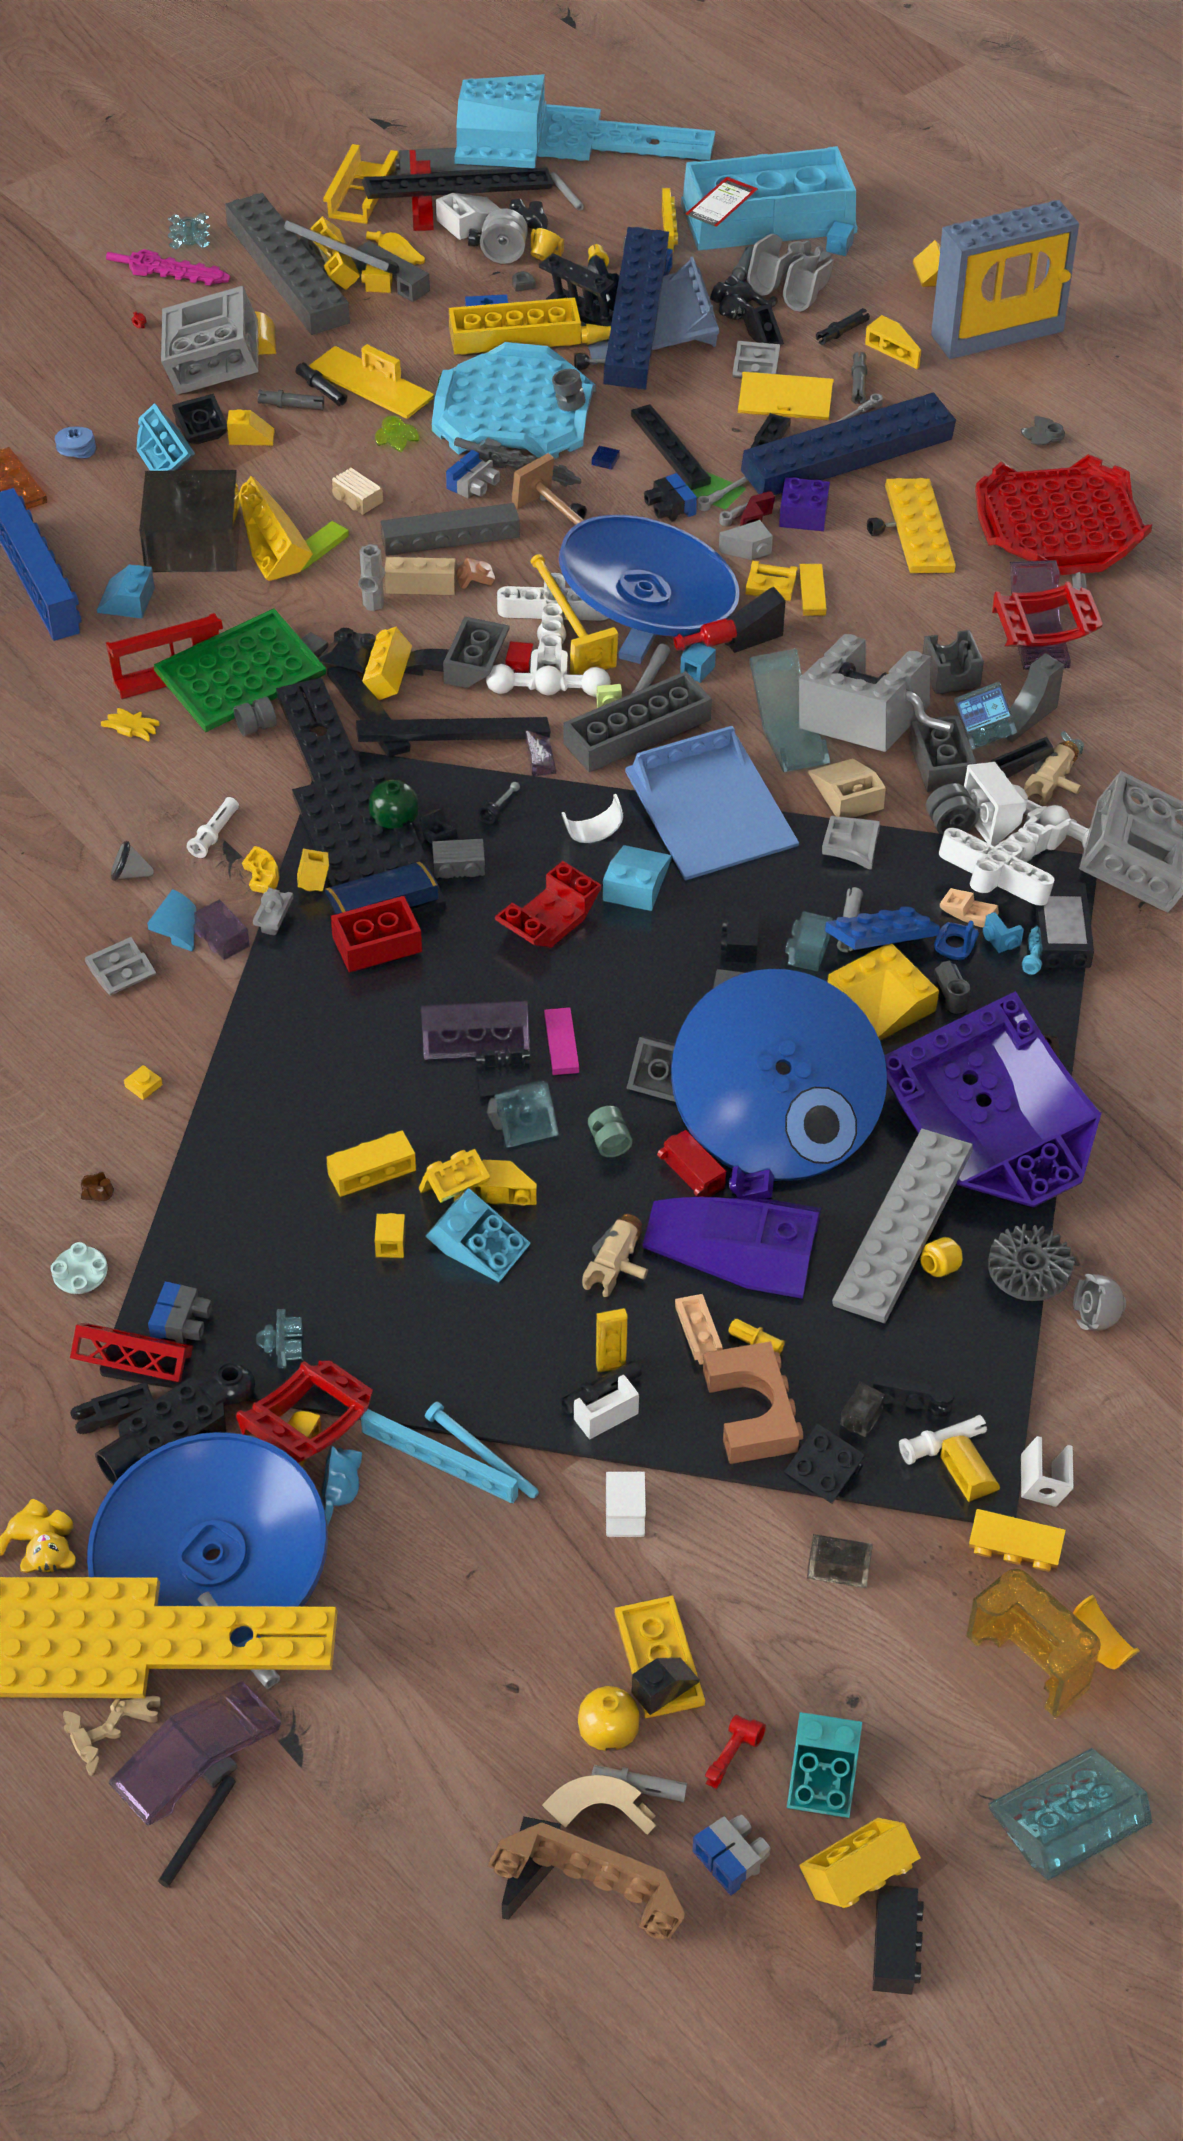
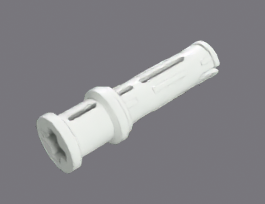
M227 797L206 825L200 826L197 830V835L188 841L187 849L193 856L198 858L205 857L208 853V848L217 842L218 833L239 808V803L234 798Z
M977 1415L974 1418L936 1432L926 1430L921 1433V1436L913 1439H901L899 1441L901 1455L907 1464H913L916 1459L926 1455L935 1456L939 1449L942 1448L943 1440L955 1436L971 1438L984 1434L987 1431V1426L981 1427L980 1425L986 1423L981 1415Z

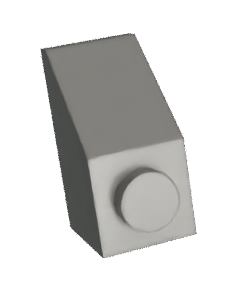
M758 520L720 532L719 551L723 554L753 560L772 554L773 536L764 524Z

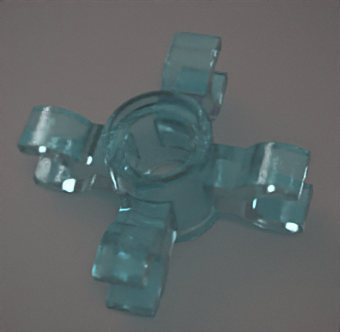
M204 213L198 214L196 219L193 217L180 219L176 214L170 216L168 220L173 225L169 227V230L172 232L168 234V237L173 239V242L169 246L174 249H178L182 243L185 245L197 243L202 248L208 246L210 242L205 237L209 235L206 230L210 226L204 221L209 216Z

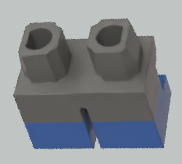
M165 1281L148 1323L150 1337L174 1339L176 1342L185 1344L187 1339L201 1340L204 1333V1322L194 1319L195 1316L208 1319L212 1312V1301L198 1297L197 1288Z

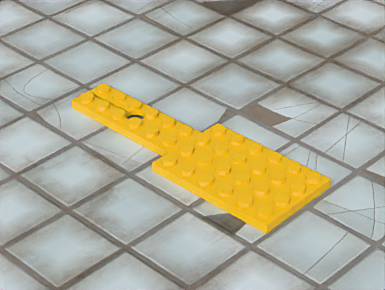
M0 1577V1697L145 1698L149 1669L332 1670L338 1611L336 1607L157 1606L160 1590L158 1578ZM241 1626L251 1628L253 1630V1639L249 1640L244 1647H236L231 1643L230 1637L236 1628ZM278 1636H327V1637H278Z

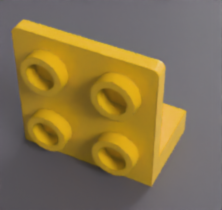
M475 1149L469 1152L461 1150L451 1156V1160L447 1162L437 1161L428 1166L419 1190L421 1193L433 1189L441 1203L465 1192L468 1188L472 1189L489 1181L490 1175Z

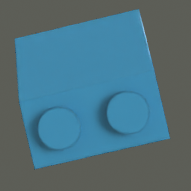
M129 564L113 576L107 584L98 605L97 613L142 619L155 589L152 567Z

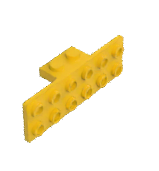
M368 344L361 348L362 359L334 346L309 365L313 370L319 371L323 378L406 419L410 418L434 399L433 393L401 378L399 359Z

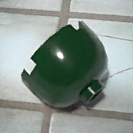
M383 781L375 787L370 795L369 814L379 826L401 828L403 823L409 820L412 823L418 816L419 805L417 795L414 789L404 781Z

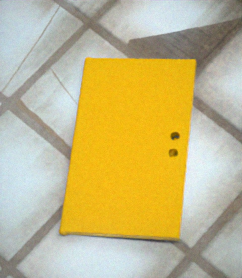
M742 372L738 413L769 415L772 413L783 417L829 420L834 379Z

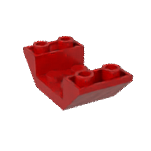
M562 861L546 874V889L523 908L512 902L495 916V920L533 945L551 948L585 920L601 890V884Z

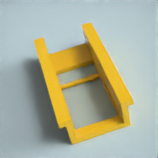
M352 144L323 197V202H327L328 218L368 224V219L379 199H368L366 196L362 204L363 215L341 212L338 209L349 188L364 190L363 186L351 185L355 178L391 176L392 172L395 171V160L399 155L398 151L390 150L384 164L361 161L360 145Z

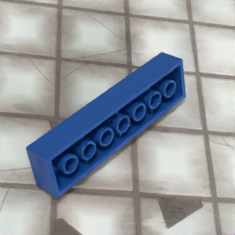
M14 488L1 491L0 543L53 641L79 634V623H82L80 613L76 609L79 601L75 591L71 592L68 578H63L62 568L59 563L56 564L53 551L48 550L47 541L44 536L41 537L38 524L33 523L32 514L29 509L26 510L23 497L18 496Z

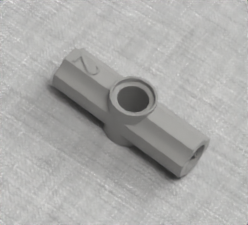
M369 544L362 546L360 549L361 577L358 584L362 590L363 605L367 610L375 611L382 609L384 606L383 579L386 572L382 566L381 550L378 549L377 545Z

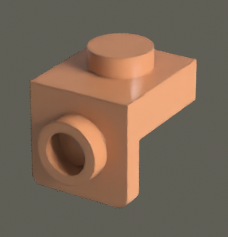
M469 557L458 567L456 573L460 588L466 589L471 580L490 586L495 580L490 564Z

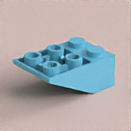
M469 1188L456 1199L425 1236L447 1256L497 1282L505 1276L531 1244Z

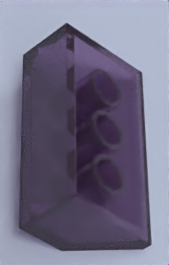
M527 1000L421 1005L424 1059L475 1057L477 1053H481V1050L495 1051V1054H497V1049H500V1054L505 1053V1048H508V1053H511L510 1049L521 1047L529 1049Z

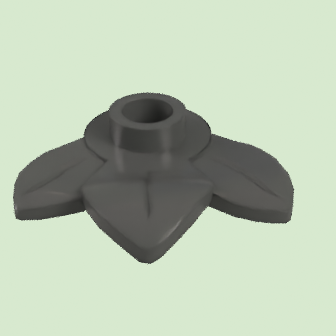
M1035 416L1034 427L1021 429L1022 435L1027 439H1032L1031 443L1035 445L1058 442L1065 436V431L1061 424L1040 416Z

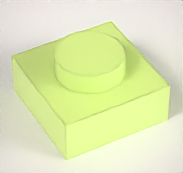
M621 684L597 686V708L622 698Z

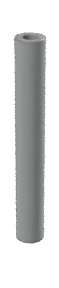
M555 172L551 173L553 183L578 211H581L584 208L582 202Z

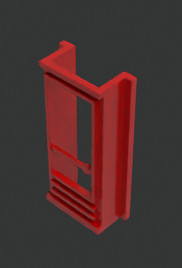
M212 613L208 617L112 643L106 642L113 682L120 693L121 699L167 686L156 674L154 667L122 675L119 657L169 644L171 657L175 655L173 642L191 638L192 646L218 635L219 630L223 629L221 618L218 619L216 614Z

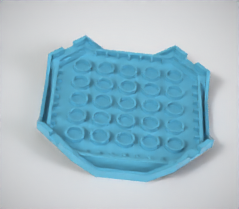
M504 342L485 354H480L458 364L452 369L442 371L435 395L432 431L440 439L445 438L449 441V447L458 455L467 449L454 446L456 437L480 444L482 440L488 437L501 443V446L506 448L526 449L537 458L549 453L556 459L559 457V453L566 449L571 452L583 446L586 418L592 393L596 392V385L548 346ZM563 369H575L580 373L586 401L581 408L574 411H563L557 404L552 377Z

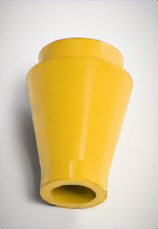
M593 324L581 326V343L590 345L609 339L611 326Z

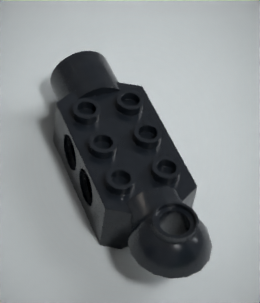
M226 1362L219 1366L211 1374L210 1379L205 1382L194 1378L187 1379L118 1423L120 1437L95 1453V1458L101 1471L108 1481L114 1485L138 1460L167 1443L197 1434L227 1433L224 1406L238 1404L248 1399L255 1389L254 1376L243 1365L235 1362Z

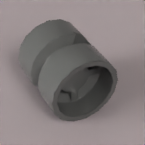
M563 369L554 374L552 383L558 407L563 411H574L581 408L585 404L586 399L580 373L575 369Z
M267 696L254 700L252 705L244 703L235 706L233 709L238 729L243 736L256 733L258 727L265 730L277 724L274 708Z

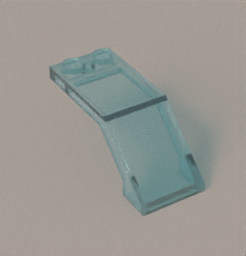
M797 648L750 657L749 661L762 727L782 771L788 772L829 764L830 758L826 739L822 740L819 733L799 728V678L802 676Z

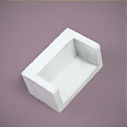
M625 1375L618 1377V1390L587 1406L580 1398L574 1400V1420L589 1440L637 1415L639 1410V1393Z

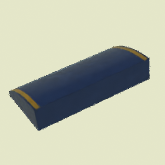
M421 861L325 889V893L336 914L401 896L405 897L409 907L439 899L438 884L429 869Z

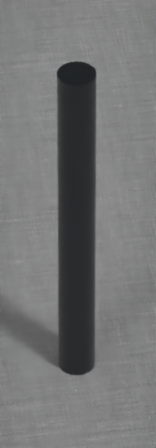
M225 1775L160 1876L158 1882L162 1886L169 1888L236 1783L235 1779L231 1776Z

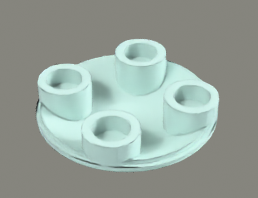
M77 1242L70 1249L61 1253L55 1262L52 1263L50 1269L53 1281L58 1288L67 1293L82 1294L94 1290L104 1281L108 1271V1264L106 1258L99 1250L86 1246L82 1242Z

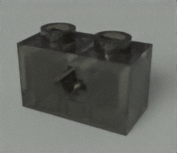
M813 1534L807 1579L867 1589L873 1544Z

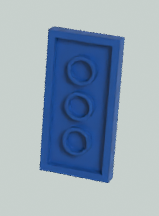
M901 907L900 910L895 911L881 910L876 914L861 913L858 914V917L852 918L838 917L837 920L827 921L825 926V932L854 950L938 936L940 929L938 924L932 922L929 917L917 913L912 907Z

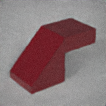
M771 491L751 496L741 516L740 526L758 520L762 522L763 516L772 514L775 496Z

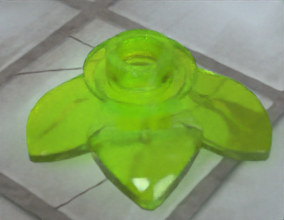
M397 416L384 418L382 427L375 434V441L378 446L389 443L399 452L404 450L408 440L419 441L418 431L412 425L403 423Z

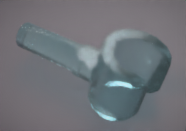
M1063 731L1061 736L1074 753L1076 749L1079 754H1082L1084 743L1078 739L1072 740L1066 731Z

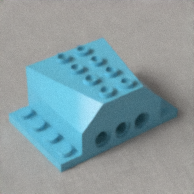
M545 74L463 80L458 99L455 164L535 168L546 113Z

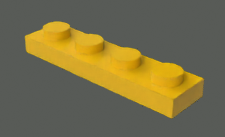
M662 188L663 229L669 232L668 249H672L674 253V245H678L675 196H671L670 188Z

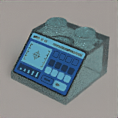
M1000 682L954 698L971 750L1017 733Z

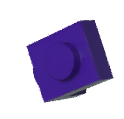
M734 1166L732 1177L729 1179L730 1190L738 1198H770L773 1192L774 1175L770 1169L744 1174L739 1166Z

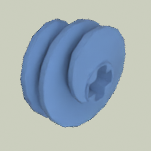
M68 427L60 430L55 435L56 449L61 455L89 458L96 451L95 437L88 428Z

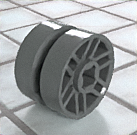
M952 783L941 786L926 801V811L939 834H944L948 828H957L967 833L975 826L979 819L977 807L967 789L961 784Z

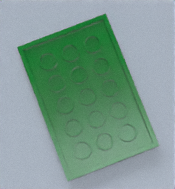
M275 608L154 664L156 674L205 733L235 719L233 710L235 706L244 703L252 705L254 700L266 696L272 701L277 698L276 688L318 679L326 675V667L319 662L320 660Z

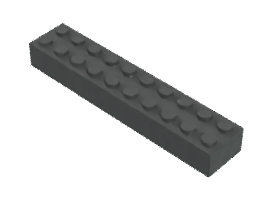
M263 193L253 194L250 197L225 203L228 227L311 335L350 324L349 302L295 233L284 228L286 222Z

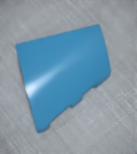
M172 889L148 921V930L170 937L171 943L174 946L193 951L195 947L196 906L186 896Z

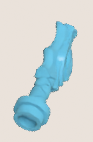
M1038 926L1031 929L1028 937L1031 954L1025 956L1022 961L1024 972L1031 975L1036 974L1042 966V962L1039 959L1041 950Z

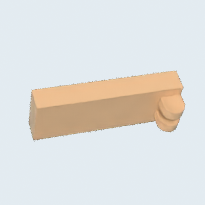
M699 1294L675 1299V1307L693 1357L702 1365L704 1353L723 1350L704 1296Z

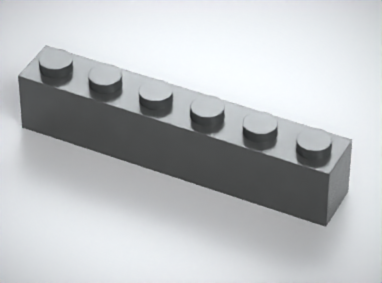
M514 503L380 521L381 539L386 556L520 538V520Z

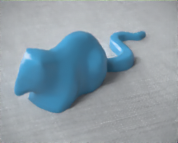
M331 1446L328 1452L321 1491V1501L326 1513L327 1525H329L334 1506L349 1504L358 1494L360 1484L357 1470L362 1461V1452L336 1449L334 1446Z

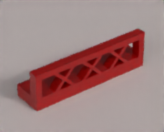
M409 150L410 174H431L430 160L416 161V150ZM432 196L412 197L413 231L434 230Z
M85 1322L76 1324L70 1359L180 1382L185 1359L191 1357L193 1346ZM81 1339H91L97 1350L90 1355L80 1354ZM99 1341L104 1342L106 1344L104 1346H101ZM112 1344L118 1345L124 1354L117 1361L110 1360L104 1351ZM127 1348H132L134 1350L128 1352ZM139 1350L145 1351L152 1361L145 1367L137 1366L132 1358V1355ZM99 1353L102 1356V1358L94 1357ZM153 1353L160 1354L161 1356L156 1358ZM166 1356L177 1358L175 1373L165 1372L159 1361ZM127 1359L130 1364L122 1362ZM154 1365L157 1370L149 1368Z

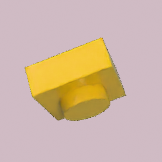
M144 1065L124 1079L125 1087L142 1100L146 1099L163 1085L162 1078Z

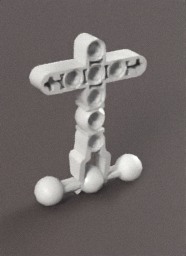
M551 573L579 620L601 621L608 619V617L585 603L571 588H565V578L562 574ZM545 581L544 587L505 586L497 591V612L500 616L506 618L542 619V623L537 630V637L540 642L539 647L532 651L531 673H514L513 669L507 665H494L489 676L486 677V683L490 690L498 694H504L512 690L514 686H528L530 690L536 689L541 694L549 696L556 694L560 689L566 691L567 688H583V691L588 695L597 697V686L611 685L608 672L599 667L589 668L583 675L567 674L568 653L562 650V644L567 635L564 620L568 619Z
M1014 785V787L1026 802L1024 814L1027 815L1025 824L1018 832L1011 834L1006 840L1000 842L995 847L960 829L948 828L945 830L939 855L944 860L972 873L970 881L972 889L977 892L988 893L998 886L1035 905H1045L1048 903L1054 884V877L1027 862L1034 855L1046 849H1056L1065 840L1066 835L1081 841L1083 848H1085L1089 829L1077 824L1076 820L1071 819L1068 811L1062 806L1042 807L1028 800L1025 790L1019 785Z

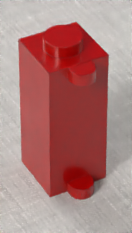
M687 1130L669 1137L664 1142V1148L658 1151L657 1156L661 1160L664 1159L688 1184L697 1197H711L725 1188L726 1171Z

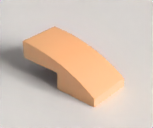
M950 888L940 903V908L950 915L967 923L971 920L975 926L982 928L985 926L986 915L994 912L998 915L999 913L998 905L975 901L972 892Z

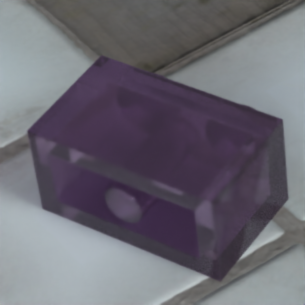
M220 899L194 912L195 924L193 927L199 938L203 937L208 942L212 952H217L224 960L250 947L248 929Z

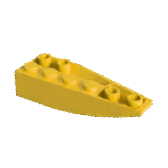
M250 476L247 482L241 486L238 495L252 557L268 581L301 572L313 555L312 551L280 505L254 477Z

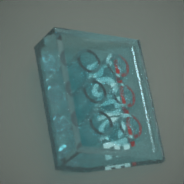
M1093 1748L988 1803L990 1811L1027 1862L1047 1880L1060 1875L1153 1823L1147 1792Z

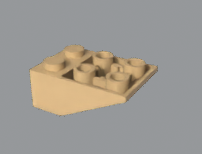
M853 758L808 772L837 817L854 818L884 809L886 787L875 771Z

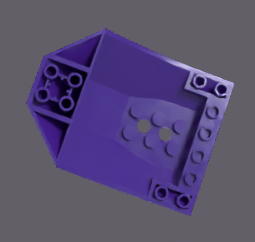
M1016 991L884 1055L887 1083L918 1133L922 1128L972 1144L973 1151L956 1183L957 1185L1036 1207L1082 1183L1101 1113L1056 1056ZM966 1074H972L977 1078V1083L968 1085L963 1081L962 1077ZM980 1094H986L991 1098V1104L987 1107H981L977 1104L976 1097Z

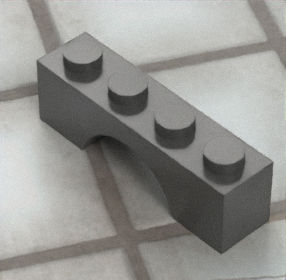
M370 241L357 248L399 266L397 273L393 274V278L397 280V293L400 296L414 302L430 291L429 273ZM353 258L358 272L362 274V270H366L367 263Z

